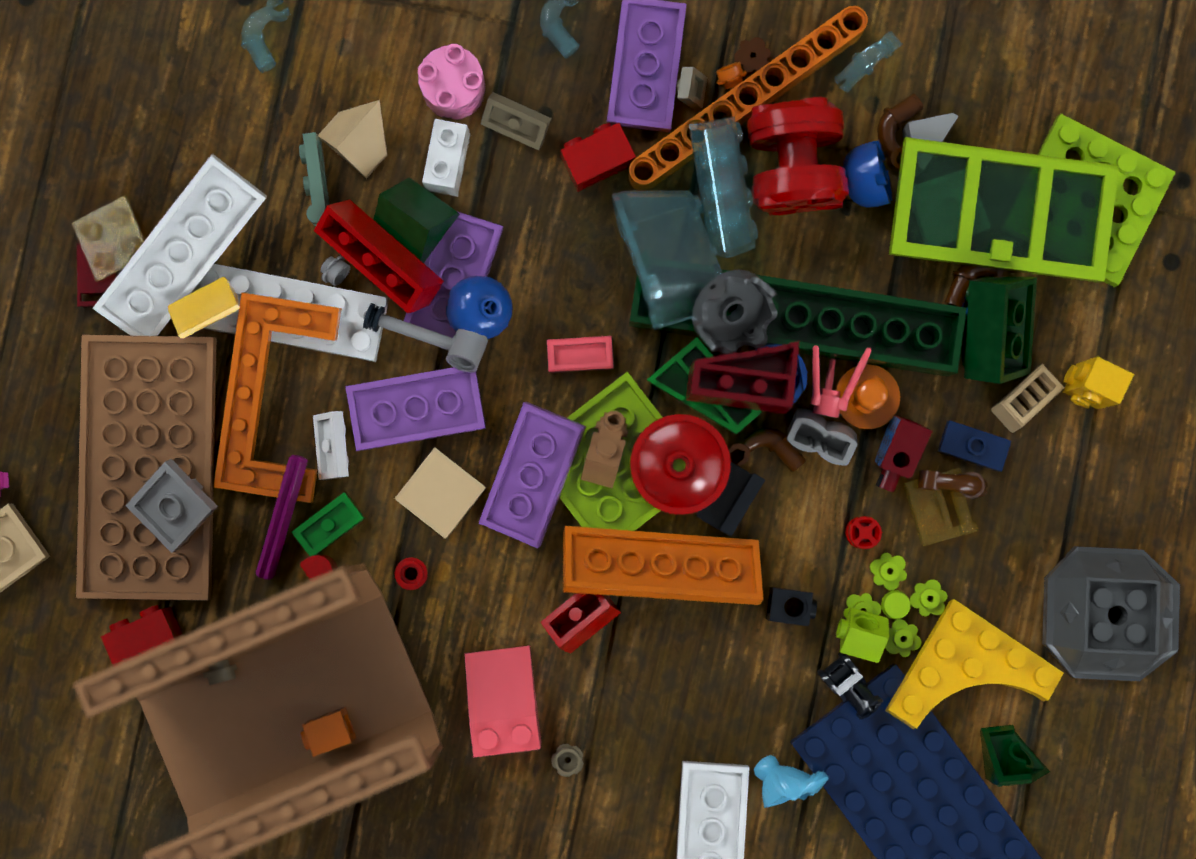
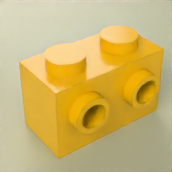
M1095 357L1076 363V365H1072L1068 369L1064 377V382L1067 384L1063 393L1071 396V402L1084 408L1092 406L1096 409L1119 405L1134 374L1100 357Z

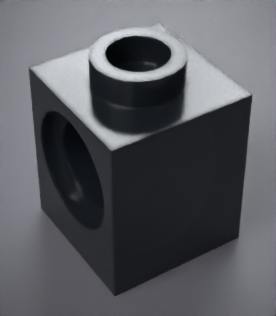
M770 587L766 619L773 622L809 626L810 619H815L817 600L812 599L813 593L808 591ZM796 597L800 602V610L797 614L789 616L784 609L785 602L789 598Z

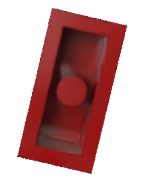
M610 123L603 124L593 131V135L583 140L581 137L573 138L564 144V149L560 150L561 159L577 192L629 168L631 162L636 158L620 123L612 126Z
M575 593L540 623L558 648L571 654L621 612L608 595Z
M158 605L139 612L141 618L130 623L128 618L110 625L109 629L111 632L100 637L112 665L116 666L183 637L172 608L160 609Z

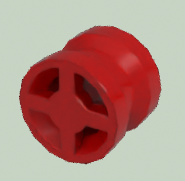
M860 516L849 521L845 529V536L853 547L870 549L881 540L882 530L878 521L872 517Z

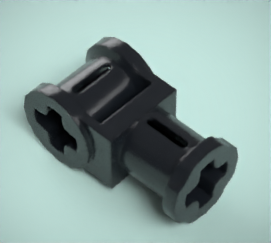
M839 652V658L826 669H819L817 674L843 702L848 700L856 709V716L863 720L879 708L882 704V699L880 696L872 694L865 686L867 683L858 668L846 654Z

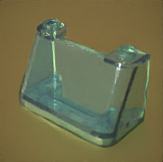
M690 190L621 191L612 194L617 227L621 238H623L624 242L626 241L636 269L644 299L649 306V318L653 329L691 319L695 301L701 290L715 277L723 274L700 214H703V208L699 196H692Z

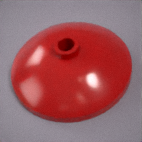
M675 414L660 418L643 430L634 444L630 459V469L636 489L650 505L666 513L683 515L703 510L721 495L730 476L731 460L727 444L715 427L705 420L692 415ZM676 459H681L685 463V468L681 472L673 468V462Z

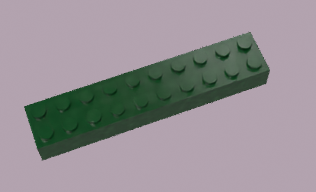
M640 256L629 326L699 337L692 321L695 301L701 290L711 280L731 270ZM757 275L776 292L772 300L777 309V317L767 327L768 340L765 345H785L790 342L800 341L798 353L813 355V346L817 345L820 357L858 363L865 349L871 348L872 352L866 364L946 377L958 373L967 310L965 307ZM738 304L731 305L726 311V316H729L736 310Z

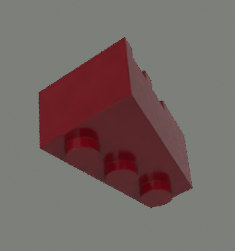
M800 341L775 347L758 348L748 352H736L695 360L689 368L686 401L785 414L793 408Z

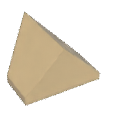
M380 100L338 112L318 135L323 142L366 179L388 155Z

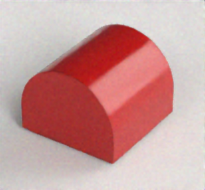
M327 555L310 556L300 563L301 568L310 581L338 569L335 560Z

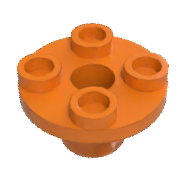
M866 364L848 401L847 411L840 410L839 415L849 425L858 429L869 430L885 425L896 414L900 404V390L896 380L885 369L876 365ZM856 367L848 370L839 379L835 388L836 391H840L839 398H842Z

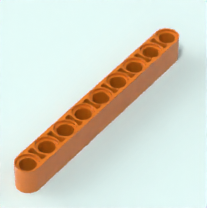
M849 6L636 157L629 167L630 185L640 192L652 189L747 121L752 116L751 108L758 105L771 104L856 43L868 23L866 12L857 6ZM846 20L853 21L858 29L849 30L844 26L843 22ZM817 40H829L832 48L824 49L820 47ZM794 57L803 58L807 66L803 68L796 67L791 59ZM769 75L777 76L781 81V85L771 86L766 82L765 77ZM750 94L754 97L755 103L745 105L740 101L739 96ZM717 112H723L728 115L730 121L725 124L717 123L713 115ZM690 131H699L704 139L699 143H694L688 139L687 134ZM672 149L677 153L678 158L668 162L662 158L660 153L663 150ZM639 168H647L651 171L652 176L648 180H640L635 176L634 172Z

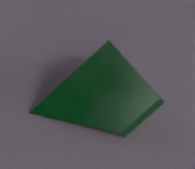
M1014 725L980 729L985 779L996 786L1033 783L1050 772L1018 736Z

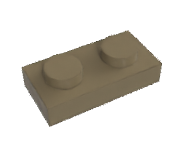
M492 92L488 97L481 125L539 150L543 145L552 118Z

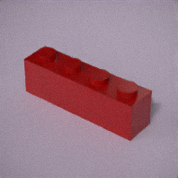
M350 199L327 205L314 229L316 234L408 314L429 306L444 282Z

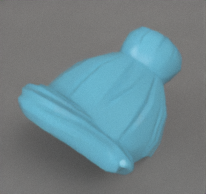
M772 755L761 759L754 768L755 776L763 781L762 798L764 808L779 805L789 800H805L808 796H814L815 793H818L829 780V776L824 771H818L809 775L796 768L779 765L776 757Z

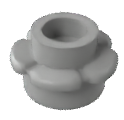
M331 256L323 263L320 272L323 273L322 281L337 286L346 278L350 271V265L344 262L345 258L343 256H338L337 259Z

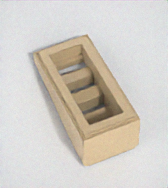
M1041 364L992 407L991 411L1010 432L1014 433L1029 422L1065 387ZM1036 378L1049 390L1047 394L1034 381ZM1026 387H1028L1031 390V392L1039 399L1038 402L1025 389ZM1017 396H1018V397L1023 401V403L1029 408L1028 411H1027V410L1023 407V405L1016 399Z

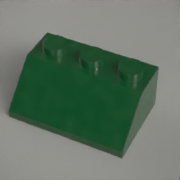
M983 277L969 281V287L966 291L968 314L964 324L966 350L962 358L965 379L1001 384L1031 373L1037 277Z

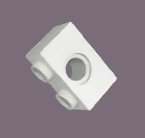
M440 119L434 120L422 180L426 190L458 197L470 138L466 124Z

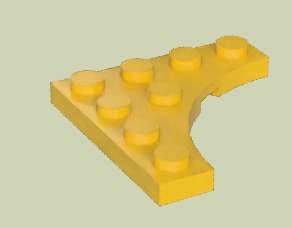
M953 599L948 602L944 612L938 619L885 711L910 728L917 729L927 714L942 700L965 688L984 684H1001L1032 694L1042 701H1048L1064 672Z

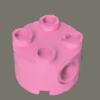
M458 44L443 46L428 54L418 67V84L427 106L436 115L452 119H462L472 115L481 106L485 94V79L478 59L470 51Z

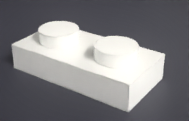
M343 411L313 415L319 480L348 477L349 459L346 451V426Z

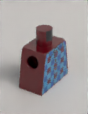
M894 414L888 423L875 458V463L882 468L876 486L894 493L901 476L909 479L912 478L932 434L931 429ZM902 452V458L898 462H893L895 454Z

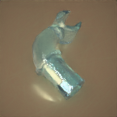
M268 0L266 7L249 15L243 24L241 46L243 49H247L260 73L276 66V62L264 41L265 35L262 29L271 20L282 22L288 18L290 14L288 7L282 11L274 10L275 6L284 3L283 0Z
M548 0L540 14V25L543 30L542 36L544 38L548 37L566 59L580 45L562 25L563 20L559 16L565 6H574L579 0Z
M892 31L888 32L879 41L868 46L862 52L855 53L852 56L853 61L835 76V82L838 85L843 81L844 83L840 88L845 92H849L866 74L870 75L874 71V66L883 57L888 59L903 43Z

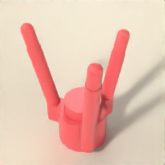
M817 345L813 346V393L810 403L814 405L813 413L839 418L840 410L847 411L848 401L872 352L871 348L865 349L842 398H839L840 391L832 390L836 360L834 358L830 359L825 388L820 390L819 347Z

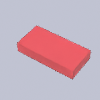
M611 336L547 340L549 373L613 369Z

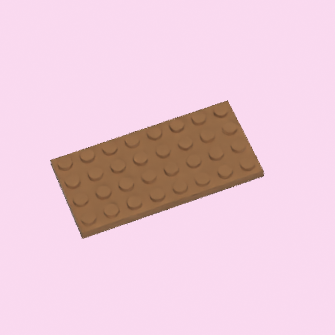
M82 335L76 598L211 599L213 513L179 550L171 553L126 505L160 466L170 459L191 479L195 478L203 486L202 491L213 501L217 338L186 337L181 339L179 336Z

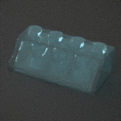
M735 116L689 124L710 253L729 258L756 248L754 240L758 238V230L755 221L751 220L749 207H752L753 199L750 189L746 188L744 175L747 174L748 168L745 156L741 155L739 142H742L740 124L735 121Z

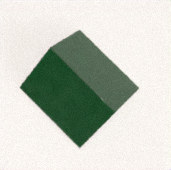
M409 177L379 194L373 220L424 263L460 214Z

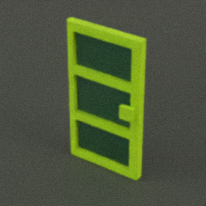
M905 137L902 147L889 255L1104 282L1119 166Z

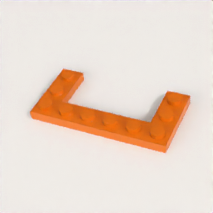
M241 292L213 488L278 497L287 465L254 460L272 331L337 341L342 308ZM305 469L296 501L313 502L317 469Z

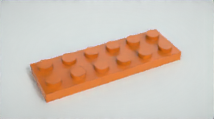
M565 526L563 531V592L760 605L763 601L759 540Z

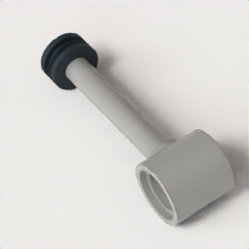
M373 303L365 311L363 328L368 329L369 327V330L372 329V331L377 332L379 327L449 350L446 361L452 367L463 372L471 373L477 371L488 343L486 336L472 331L458 329L454 337L451 338L384 314L385 307L381 306L379 308L378 305L376 307Z

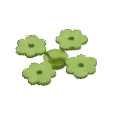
M883 553L880 559H875L870 563V571L874 574L873 582L876 585H883L887 590L892 591L884 595L881 605L876 601H872V596L868 593H864L861 596L852 594L846 600L848 608L844 610L843 615L846 618L850 608L858 610L864 608L865 612L879 615L882 610L888 618L895 620L892 623V629L889 628V640L885 647L887 652L890 654L899 653L902 657H908L911 650L915 651L920 648L921 639L916 635L918 628L913 624L908 625L901 618L908 614L910 605L913 608L919 609V613L922 616H928L930 613L940 615L945 610L943 602L947 600L948 596L945 591L941 590L940 583L933 579L928 580L925 584L917 583L914 587L916 593H913L910 598L904 592L895 590L899 586V581H904L907 578V573L903 570L906 562L901 556L892 557L889 553ZM889 568L892 570L891 574L887 573ZM928 596L932 597L931 601L927 600ZM902 636L905 637V640L903 642L901 641Z

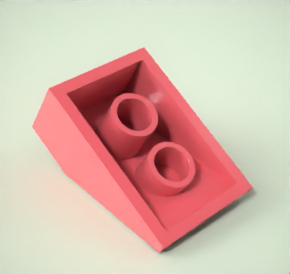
M530 645L465 653L473 758L540 749L541 735Z

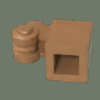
M617 411L605 412L604 416H601L600 420L597 421L595 429L598 430V433L593 432L581 480L613 488L626 442L622 439L627 437L629 431L626 418Z

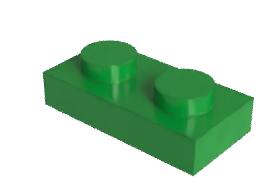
M343 492L294 529L292 533L307 554L314 556L363 521L365 517L349 495Z

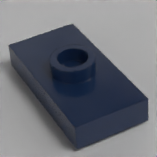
M949 420L946 423L937 452L1002 472L1011 440Z

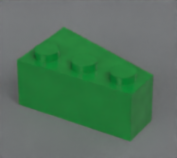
M698 337L647 379V382L733 434L740 432L762 413L760 410L686 401L690 366L695 360L714 357Z

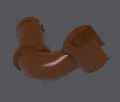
M916 94L910 95L892 108L886 107L878 123V140L888 155L887 165L894 172L900 171L896 158L902 155V147H899L896 141V131L901 129V125L924 108Z
M962 264L957 271L952 272L954 279L944 304L964 307L966 291L970 280H975L982 276L1004 277L1002 273L1005 270Z
M766 427L755 430L741 442H734L728 447L729 454L735 449L743 451V456L735 463L736 465L745 464L749 460L750 453L761 447H767L770 452L774 451L791 472H794L806 462V459L799 450L787 440V433L785 434L773 428Z
M919 471L918 488L923 490H951L959 492L968 498H982L988 492L986 490V487H988L987 481L975 472L942 474V472Z

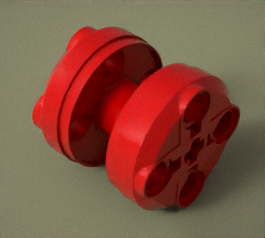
M824 97L763 104L751 108L752 116L747 121L750 146L756 150L778 152L779 163L778 169L761 172L753 177V203L762 211L768 212L769 215H789L843 207V200L849 194L845 168L835 165H818L817 148L834 144L843 139V111L833 103L828 102V99Z

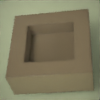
M682 67L681 77L677 82V99L691 109L703 108L708 77L695 67Z

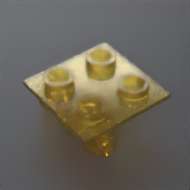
M126 195L72 223L96 282L121 271L145 241L144 234L140 229V225L136 220L133 208Z

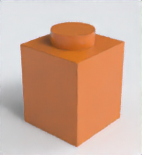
M346 707L308 720L302 725L304 729L301 731L303 745L306 750L311 749L313 757L350 744L356 739Z

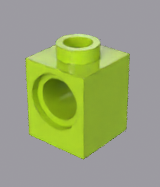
M850 608L846 620L840 619L836 631V638L840 639V653L879 663L889 640V618Z

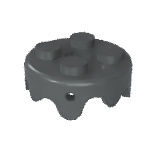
M733 270L718 275L701 290L695 301L692 313L694 329L700 339L713 352L719 351L724 354L736 353V350L744 345L761 348L768 340L766 330L769 323L777 317V309L772 300L776 292L756 274L746 270ZM733 304H738L737 309L729 316H726L727 309Z

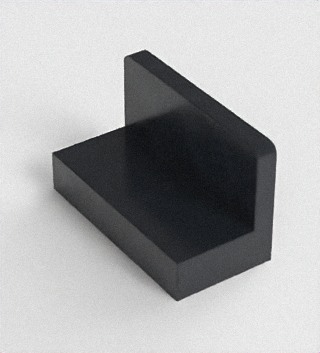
M731 462L730 476L725 489L711 505L698 511L696 516L727 536H732L765 479L755 473L751 474Z

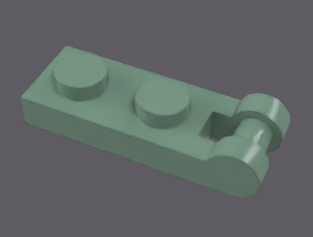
M316 132L303 134L304 144L299 145V153L302 164L307 165L308 176L303 177V184L306 196L311 195L312 203L308 207L306 215L316 227L325 208L330 203L322 142Z

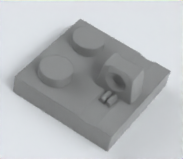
M172 459L165 461L126 505L171 553L179 550L218 506L202 491L203 486L195 478L191 479Z

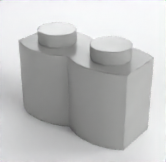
M806 408L796 409L787 430V440L794 447L806 452H818L823 459L836 465H848L858 445L857 434L852 428L841 422L826 421L822 415L815 414L813 410Z

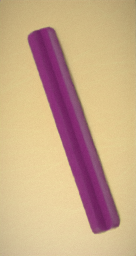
M292 455L288 459L256 570V575L259 578L271 580L275 576L308 463L307 459L302 456Z

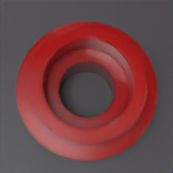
M414 557L403 559L395 569L396 582L406 590H416L422 587L428 577V570L424 562ZM410 567L415 568L418 573L414 580H410L406 576V571Z

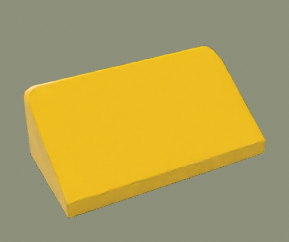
M221 277L169 304L168 312L179 337L184 339L239 310L240 305L237 293L228 279Z

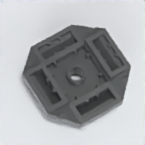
M1074 546L1044 577L1042 644L1072 678L1141 681L1179 650L1180 584L1144 550ZM1115 606L1119 615L1117 620L1111 623L1108 619V612L1111 607Z

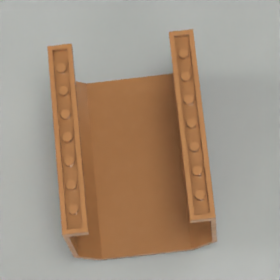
M364 563L341 567L74 683L87 718L136 697L181 801L187 816L189 833L147 851L143 854L145 859H226L429 770L443 749L434 714L385 598ZM228 659L229 665H237V669L234 670L236 675L234 679L209 685L208 677L204 678L203 673L209 671L208 665ZM346 707L356 739L350 744L313 757L311 749L306 750L303 745L301 731L304 729L302 725L308 720Z

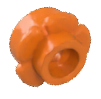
M740 62L729 64L716 71L719 79L716 83L717 85H724L725 89L736 87L743 82L742 77L747 74V71H743Z

